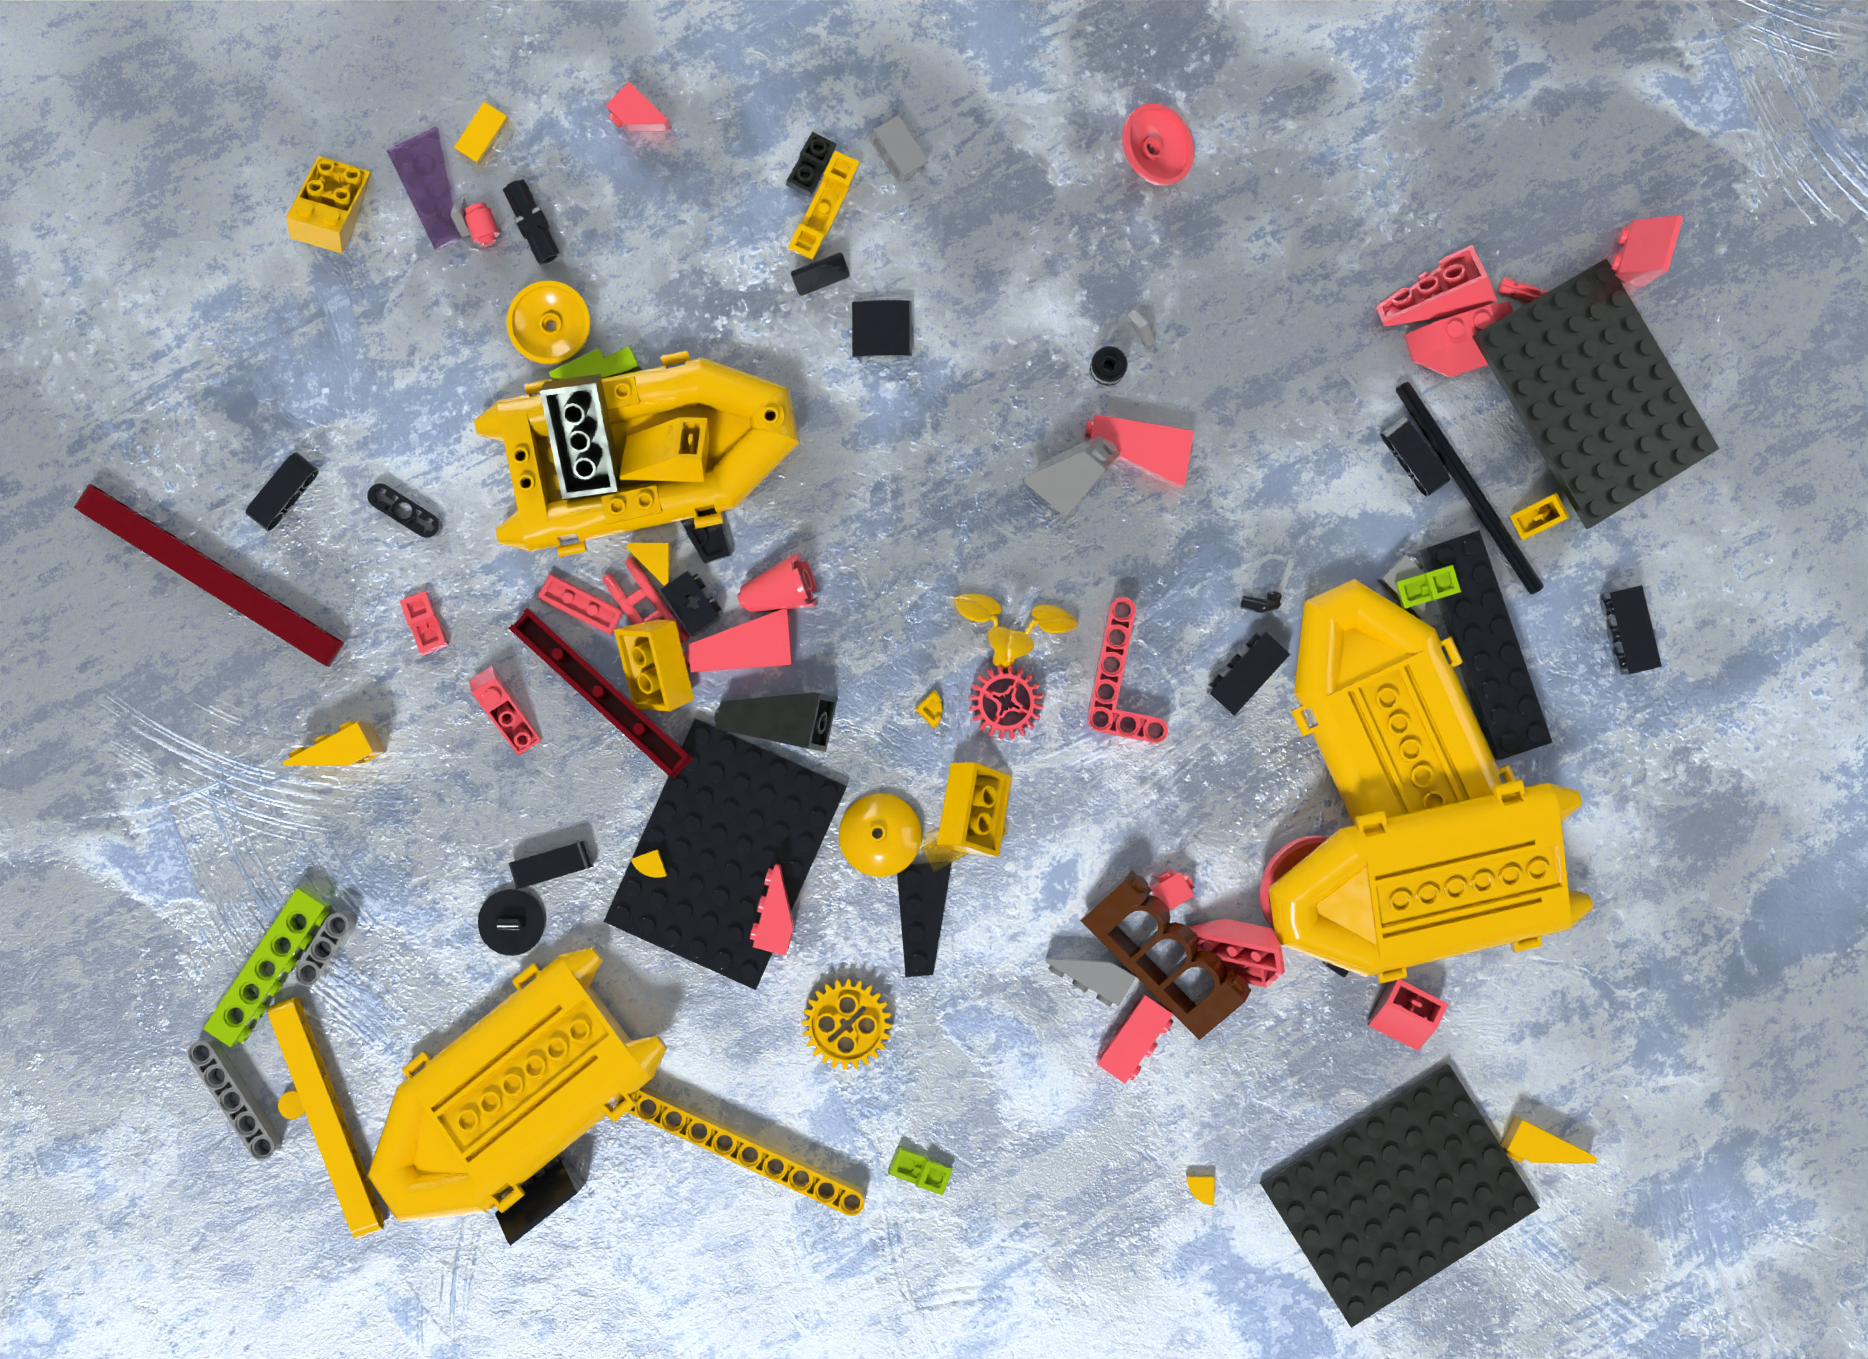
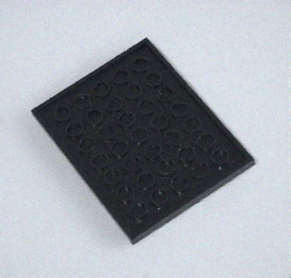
M695 718L682 746L694 758L676 778L668 777L632 857L635 858L658 849L667 876L659 878L646 876L639 872L632 861H630L603 922L756 990L773 952L754 948V940L750 939L753 924H759L762 914L757 912L761 896H767L769 886L764 884L768 869L774 870L776 864L781 865L792 911L847 786L728 732L715 729L714 726Z

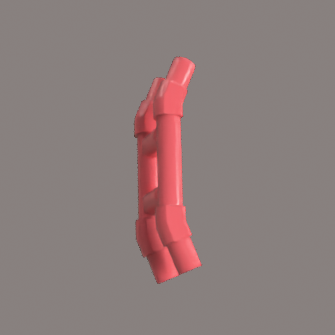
M633 557L627 559L625 565L640 588L629 596H626L612 574L609 573L603 576L602 581L633 625L653 620H671L676 622L680 643L689 639L688 633ZM648 597L656 611L642 619L634 605Z

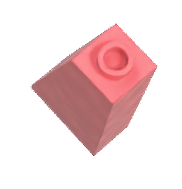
M1097 414L1094 415L1093 421H1087L1085 437L1091 440L1101 436L1103 439L1110 440L1120 453L1117 458L1118 460L1175 488L1182 489L1185 486L1194 431Z
M778 610L689 644V651H685L686 667H690L692 673L793 666L789 610Z

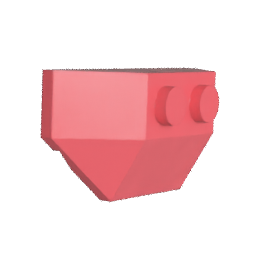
M1510 301L1483 306L1436 321L1405 334L1404 338L1412 362L1421 364L1449 378L1488 366L1472 336L1513 313Z
M1220 919L1188 926L1197 937V951L1205 950L1217 955L1225 965L1226 974L1232 970L1236 975L1243 977L1248 984L1268 988L1285 972L1282 948L1272 928L1229 919Z

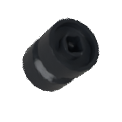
M1112 346L1099 349L1094 354L1089 367L1092 381L1103 388H1111L1119 384L1127 371L1128 363L1125 354L1120 349Z

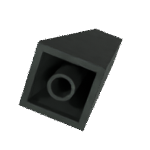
M810 692L721 701L720 707L716 709L714 716L715 729L826 752L837 697Z

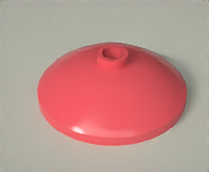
M1158 103L1144 104L1129 114L1123 126L1122 143L1126 158L1134 171L1147 182L1159 186L1172 185L1182 180L1190 171L1194 159L1193 139L1183 119L1171 108Z

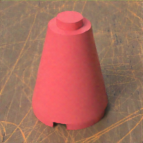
M799 552L791 555L742 585L738 593L740 606L743 609L746 608L748 612L817 606L818 597L813 599L812 593L817 590L815 578L809 563L800 560L803 556L802 553Z

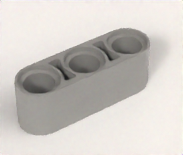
M341 911L327 917L296 967L295 978L300 985L312 986L325 979L355 930L356 920L351 913ZM338 917L342 918L346 923L343 932L338 931L335 927V921ZM323 941L327 942L331 947V952L328 956L324 955L320 950ZM308 965L313 966L316 970L314 980L309 979L306 975Z

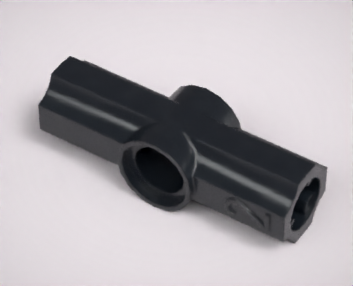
M522 179L507 184L502 190L515 214L514 220L523 238L527 239L539 265L556 260L561 254L548 229L550 226L540 206L536 205L527 183Z

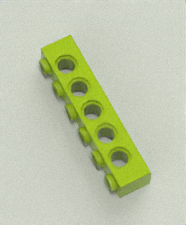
M306 887L296 888L203 1030L230 1048L239 1043L244 1044L252 1033L251 1025L255 1019L259 1021L268 1009L265 1004L271 996L274 998L284 985L281 980L286 973L290 974L299 963L297 956L302 949L306 951L315 938L312 935L317 926L321 927L330 915L327 911L331 904ZM298 914H302L306 918L307 923L304 929L299 928L296 924ZM283 937L287 938L291 943V948L288 952H285L280 946ZM267 961H271L275 966L273 975H269L265 970ZM252 984L259 988L260 993L257 999L250 995L249 988ZM235 1008L243 1011L244 1018L242 1022L235 1019Z

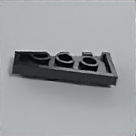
M715 508L698 512V517L716 514L717 512ZM694 518L680 520L704 564L733 556L723 523L696 529Z
M952 861L910 864L906 869L897 873L905 977L934 974Z

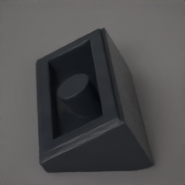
M841 252L791 271V277L799 296L806 295L850 276L843 253Z

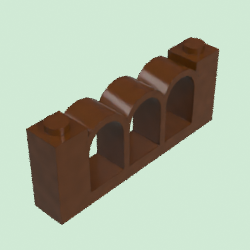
M1131 870L1090 907L1080 921L1200 1040L1246 1002L1251 989L1246 980L1236 975L1232 970L1226 974L1225 965L1217 955L1205 950L1197 951L1198 940L1194 932L1184 924L1170 923L1169 908L1164 901L1156 896L1149 895L1152 889L1148 886L1147 881ZM1134 911H1145L1155 918L1158 930L1138 947L1117 925ZM1163 939H1172L1183 946L1186 957L1165 974L1145 953L1157 942ZM1200 967L1211 974L1214 985L1193 1002L1173 981L1187 969Z

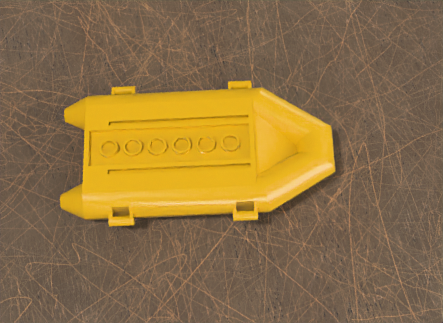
M688 350L662 355L661 362L663 366L603 378L602 384L619 469L621 470L627 436L679 417L708 418L710 446L704 482L622 480L618 492L562 499L541 396H532V394L540 393V389L545 381H552L553 379L525 384L527 395L498 400L474 419L478 436L504 442L518 511L496 528L499 544L528 552L557 546L559 557L587 552L585 540L694 518L696 529L722 524V512L735 509L800 443L789 388L706 358L690 360ZM685 362V365L668 368L669 365ZM714 508L717 512L716 514L698 517V512ZM574 538L580 540V542L562 546V541Z
M1352 579L1304 601L1294 695L1300 707L1290 711L1301 736L1312 733L1353 825H1356V816L1384 811L1386 818L1491 795L1493 794L1492 787L1494 785L1503 784L1499 777L1500 774H1502L1505 783L1516 781L1510 764L1498 768L1453 667L1463 663L1452 637L1441 641L1435 628L1356 579ZM1442 646L1444 647L1451 663L1447 662L1445 655L1441 649ZM1303 710H1305L1307 713V716L1312 724L1311 727L1309 726L1305 718Z
M1520 779L1494 785L1492 787L1493 794L1389 818H1386L1384 811L1356 816V825L1340 828L1268 888L1275 935L1280 945L1364 977L1376 975L1378 984L1407 978L1406 968L1507 944H1511V949L1514 953L1541 947L1542 936L1568 931L1593 909L1590 896L1586 893L1568 889L1561 823L1581 807L1580 793L1578 790L1547 782L1524 787L1523 781Z
M591 947L561 954L542 970H540L537 964L532 963L512 980L517 988L513 994L432 1059L426 1051H423L402 1068L407 1079L396 1088L368 1173V1178L399 1222L486 1213L494 1206L503 1213L525 1195V1192L520 1187L521 1184L606 1116L615 1123L637 1105L631 1096L655 1077L667 1051V1046L658 1035L634 1041L629 1039L591 986L603 961V958L595 948ZM536 975L537 978H535V979H534L532 982H530L527 986L523 987V985H524L525 983H527L530 979H532V978ZM426 1064V1067L424 1069H422L416 1075H413L417 1070H419L422 1066ZM625 1097V1100L613 1109V1106ZM511 1188L514 1189V1190H512L509 1194H507L504 1198H502V1196H503L506 1192H508Z

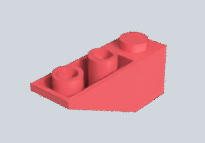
M490 666L469 680L471 693L517 755H520L541 741V738L512 692L493 666Z
M776 864L774 870L768 869L764 884L769 886L767 896H761L757 912L762 914L759 924H753L750 939L754 940V948L786 956L794 930V922L780 864Z

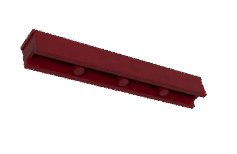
M526 608L523 611L524 614L514 625L511 624L509 629L667 775L676 778L694 757L536 612Z

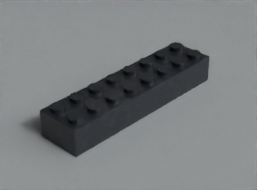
M1480 530L1420 550L1427 573L1451 565L1454 567L1461 592L1439 598L1437 602L1449 637H1452L1463 661L1459 666L1480 728L1494 759L1502 760L1553 743Z

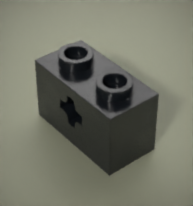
M686 571L660 590L691 636L695 637L721 619L718 612L722 609L713 596L708 598L702 589L706 585L697 573L692 575L689 571ZM688 597H699L700 599L697 601L699 607L696 609L691 606L687 607L690 603Z

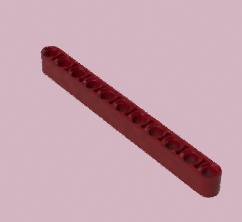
M88 484L76 502L74 508L319 663L330 667L345 644L337 637L96 486Z

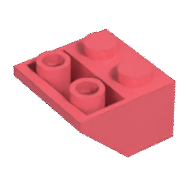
M1401 979L1390 981L1367 1025L1418 1051L1437 1029L1449 1004Z

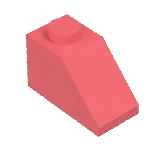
M630 82L606 104L610 113L607 117L618 128L623 125L629 132L669 131L672 128L669 120Z

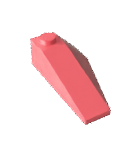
M1473 245L1446 256L1439 261L1440 266L1429 274L1427 272L1422 273L1418 276L1419 281L1410 288H1401L1377 305L1376 309L1384 327L1457 315L1497 301L1489 277Z

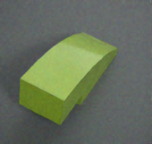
M627 346L607 357L598 348L550 371L549 374L553 380L601 374V379L641 371L642 369L632 349Z

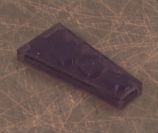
M435 126L386 150L434 249L438 251L461 240V235L450 216L453 200L438 128Z

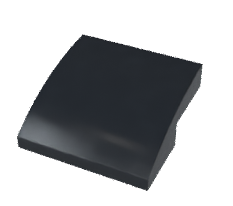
M873 300L852 302V357L898 358L912 356V301Z

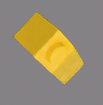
M1516 1115L1501 1143V1146L1508 1150L1506 1155L1520 1163L1524 1159L1532 1163H1596L1598 1159L1589 1152Z

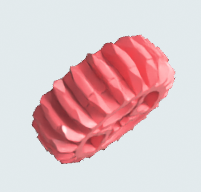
M1013 665L1008 666V673H1003V667L997 666V675H994L990 668L987 669V674L990 677L988 680L982 675L978 677V680L983 683L982 687L975 684L972 685V689L979 692L978 696L969 695V700L977 701V705L970 706L969 711L978 710L979 712L978 715L972 718L975 722L982 718L984 723L979 726V729L984 730L987 725L990 726L991 729L988 732L990 737L994 735L995 730H999V739L1001 740L1004 739V731H1009L1010 739H1015L1014 730L1018 729L1021 736H1024L1026 733L1022 726L1026 724L1029 729H1033L1034 725L1029 721L1032 717L1035 720H1040L1041 718L1038 714L1033 713L1034 709L1042 710L1044 707L1042 704H1035V699L1043 698L1042 693L1034 695L1033 690L1040 687L1039 683L1030 686L1028 682L1032 680L1033 675L1029 674L1024 680L1021 677L1024 673L1023 668L1018 670L1017 675L1012 674ZM1001 679L1012 680L1004 693H997L987 689L995 681ZM1019 684L1024 687L1028 694L1029 708L1018 703L1015 698ZM1013 689L1010 701L1019 709L1015 707L1009 709L1007 707V710H1003L1001 716H999L1002 703L994 698L993 695L998 698L1000 696L1005 698V694L1008 695L1010 690ZM983 696L995 702L997 706L993 721L988 718L984 711ZM1014 711L1025 716L1014 725H1000L1007 712Z

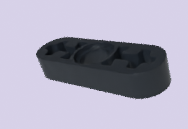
M378 483L369 489L367 494L369 503L384 514L423 538L433 539L440 534L442 523L431 512L385 484ZM386 490L385 496L395 502L392 506L384 501L377 503L378 497L375 496L376 492ZM404 503L409 504L412 508V514L407 519H401L397 513L399 506ZM417 517L427 522L432 519L434 530H427L424 533L425 527L415 520Z

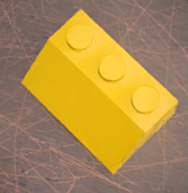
M653 620L614 629L630 697L640 709L670 712L694 700L685 657L679 639V631L675 621Z
M975 762L950 763L937 845L954 851L999 858L1012 776Z

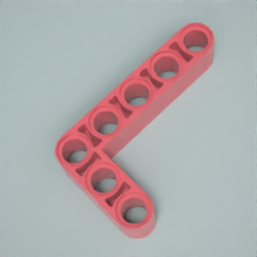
M1120 597L1110 604L1087 713V724L1096 732L1149 743H1159L1168 734V726L1162 719L1116 709L1135 617L1134 603L1129 598ZM1124 603L1129 607V615L1126 618H1120L1116 615V604ZM1119 630L1123 633L1124 640L1121 645H1114L1110 642L1109 634L1111 631ZM1107 657H1113L1118 662V669L1114 673L1107 672L1104 668V660ZM1102 684L1109 685L1113 690V695L1109 700H1103L1098 695V689ZM1098 711L1104 712L1107 716V723L1104 727H1097L1092 721L1093 715ZM1124 717H1129L1134 721V729L1130 733H1125L1120 728V722ZM1153 722L1158 723L1162 729L1161 735L1156 739L1151 738L1147 732L1148 726Z

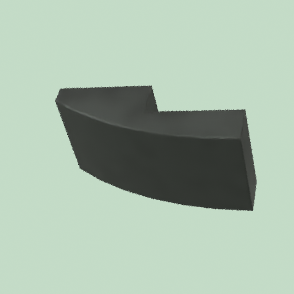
M812 131L800 152L796 165L786 180V186L811 198L837 144Z

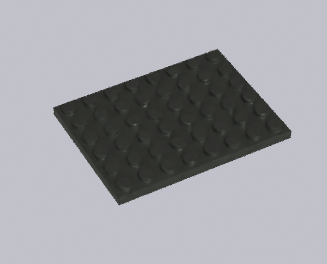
M1607 258L1472 336L1586 530L1720 449L1619 278L1615 276V272L1611 269Z
M1448 1064L1260 1182V1185L1351 1328L1540 1208Z

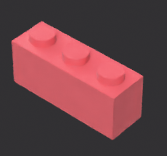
M1142 993L1097 1058V1065L1124 1084H1126L1128 1079L1133 1081L1141 1070L1139 1065L1144 1056L1150 1057L1157 1047L1155 1040L1159 1034H1165L1171 1027L1173 1020L1170 1018L1173 1014L1151 997Z

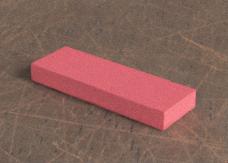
M550 573L537 597L613 636L614 629L617 628L624 614L622 609Z

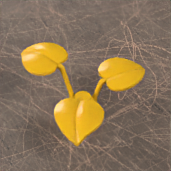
M969 593L957 596L952 601L957 611L968 620L974 622L992 621L993 628L987 634L988 641L994 650L992 662L994 665L1002 666L1005 669L1009 665H1014L1016 658L1024 656L1033 650L1034 641L1029 634L1035 626L1039 625L1043 631L1048 633H1063L1076 628L1079 623L1067 611L1057 606L1046 604L1033 608L1031 616L1035 620L1031 621L1025 632L1014 631L1013 629L998 626L996 615L1001 614L1002 607L989 596Z

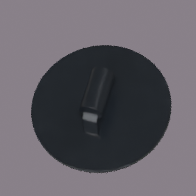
M506 889L493 894L484 902L478 915V930L482 940L490 949L502 955L515 956L528 952L539 942L544 931L545 918L541 906L531 895L521 890Z

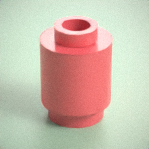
M484 202L467 207L464 218L473 243H480L482 247L495 243L496 237L500 233L491 209L487 208Z

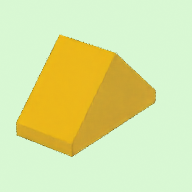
M1557 493L1545 497L1510 516L1522 541L1570 518Z
M628 543L625 546L664 586L671 582L672 545L670 543Z

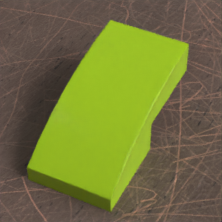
M1453 565L1394 582L1403 609L1461 592Z
M899 1146L888 1169L889 1175L914 1183L919 1188L942 1196L953 1171L952 1168Z

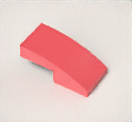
M426 591L400 600L407 625L412 629L419 653L422 656L448 646L442 626Z

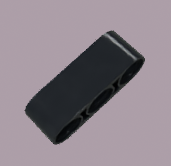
M1402 416L1380 432L1385 445L1425 497H1429L1450 482V477L1445 468L1406 417Z
M298 452L293 453L252 500L245 511L246 515L267 532L271 531L319 474V469Z
M586 840L509 863L516 890L594 867Z

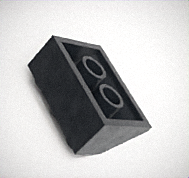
M566 1156L560 1161L554 1158L543 1167L545 1173L539 1178L533 1175L520 1186L523 1188L525 1195L506 1211L501 1213L497 1210L495 1212L510 1246L575 1196L586 1184V1181Z

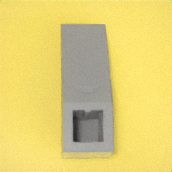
M1047 957L1045 960L1046 963L1050 964L1048 970L1061 978L1064 974L1073 978L1072 984L1084 992H1087L1089 988L1098 993L1096 999L1109 1007L1112 1003L1117 1006L1120 1005L1136 978L1134 974L1110 960Z

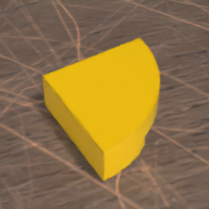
M935 690L915 708L933 729L937 727L942 717V702Z
M658 849L631 859L635 868L646 876L655 878L667 876Z
M1186 1175V1182L1193 1196L1204 1204L1214 1206L1215 1177Z

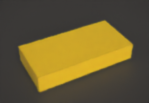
M483 102L454 146L455 150L479 164L509 118L491 105Z

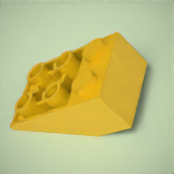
M318 156L286 216L289 238L342 254L353 234L371 171Z
M679 417L627 436L619 476L620 480L704 482L710 446L708 418Z
M351 720L338 727L340 732L332 735L327 733L314 739L315 745L305 749L300 747L288 753L290 758L282 763L284 766L363 765L386 753L371 723H363L360 720L354 722V720Z

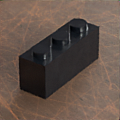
M1643 586L1602 594L1603 600H1601L1600 605L1603 615L1607 616L1608 619L1607 635L1610 643H1614L1616 651L1614 664L1616 669L1620 670L1621 675H1629L1662 667Z
M1263 632L1261 635L1255 633L1245 644L1248 649L1241 656L1237 653L1227 663L1226 666L1230 669L1223 676L1217 674L1207 685L1210 688L1207 695L1230 716H1235L1291 655L1267 632Z

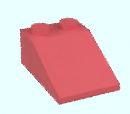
M1674 215L1637 219L1630 222L1626 227H1622L1617 239V243H1620L1618 253L1614 254L1610 263L1615 276L1621 282L1643 288L1666 273L1670 266L1683 216Z

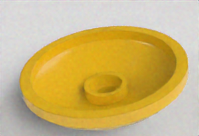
M540 281L525 287L515 296L508 309L506 325L509 338L518 352L533 362L549 365L567 361L582 349L589 336L591 320L585 301L573 288L557 281ZM556 322L554 330L550 331L547 329L548 323Z
M872 794L859 799L846 811L840 823L839 844L844 857L852 867L868 876L888 877L903 871L914 861L921 847L922 828L917 814L905 801L893 795ZM876 829H882L883 835L879 839L873 836V832Z

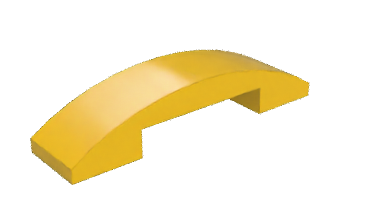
M834 151L823 174V180L801 224L799 223L788 245L789 250L812 261L814 260L848 194L860 165L859 161Z

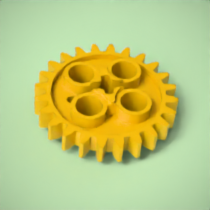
M848 978L846 985L842 986L840 980L836 979L835 988L825 983V993L818 989L815 991L819 998L818 1000L809 998L808 1002L813 1006V1009L806 1008L803 1011L810 1018L804 1019L801 1024L809 1026V1029L805 1030L802 1035L811 1036L812 1039L807 1042L806 1046L815 1045L817 1047L813 1056L822 1053L824 1055L822 1058L823 1064L830 1058L832 1059V1068H835L838 1062H842L843 1069L846 1070L848 1063L852 1062L854 1068L858 1069L859 1060L869 1065V1055L876 1059L879 1057L876 1048L885 1050L886 1046L881 1040L890 1039L891 1035L884 1032V1029L892 1028V1023L885 1022V1019L891 1016V1012H883L882 1009L888 1003L887 1001L880 1003L877 1001L881 992L872 995L870 993L872 989L871 984L864 990L862 989V980H859L856 986H852L851 979ZM851 997L854 999L856 1007L852 1011L843 1010L840 1006L841 999ZM865 1006L866 1010L852 1022V1030L847 1027L833 1041L830 1042L828 1040V1037L841 1027L843 1023L842 1018L849 1020L856 1011ZM824 1016H830L835 1021V1027L831 1030H824L820 1026V1019ZM863 1018H870L873 1020L875 1027L869 1032L863 1031L859 1027V1021ZM842 1037H849L853 1040L854 1047L848 1051L842 1050L838 1041Z

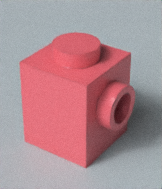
M1171 869L1157 877L1159 882L1150 886L1153 896L1164 901L1169 911L1194 896L1191 889L1195 888L1187 873L1184 875L1179 871L1173 873Z

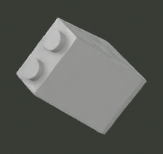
M1098 436L1042 461L1023 482L1066 518L1119 457L1120 453L1110 440Z

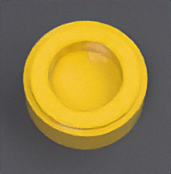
M297 1090L288 1091L280 1097L278 1109L283 1117L297 1119L305 1114Z

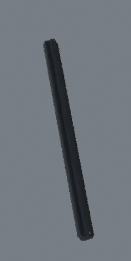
M1407 381L1398 386L1396 393L1529 594H1536L1544 588L1543 583L1410 382Z

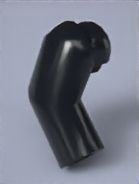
M1269 591L1267 593V600L1243 596L1241 609L1259 613L1277 610L1282 604L1280 603L1282 595L1279 592Z

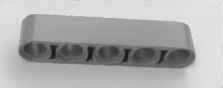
M205 1038L193 1043L188 1050L190 1062L250 1154L257 1160H266L277 1154L282 1146L280 1135L220 1043L213 1038ZM201 1045L209 1049L208 1059L200 1054ZM217 1068L221 1069L225 1074L223 1082L216 1079L215 1071ZM231 1092L239 1095V1105L231 1102ZM246 1116L254 1118V1129L246 1125ZM262 1139H265L270 1143V1152H266L262 1149Z

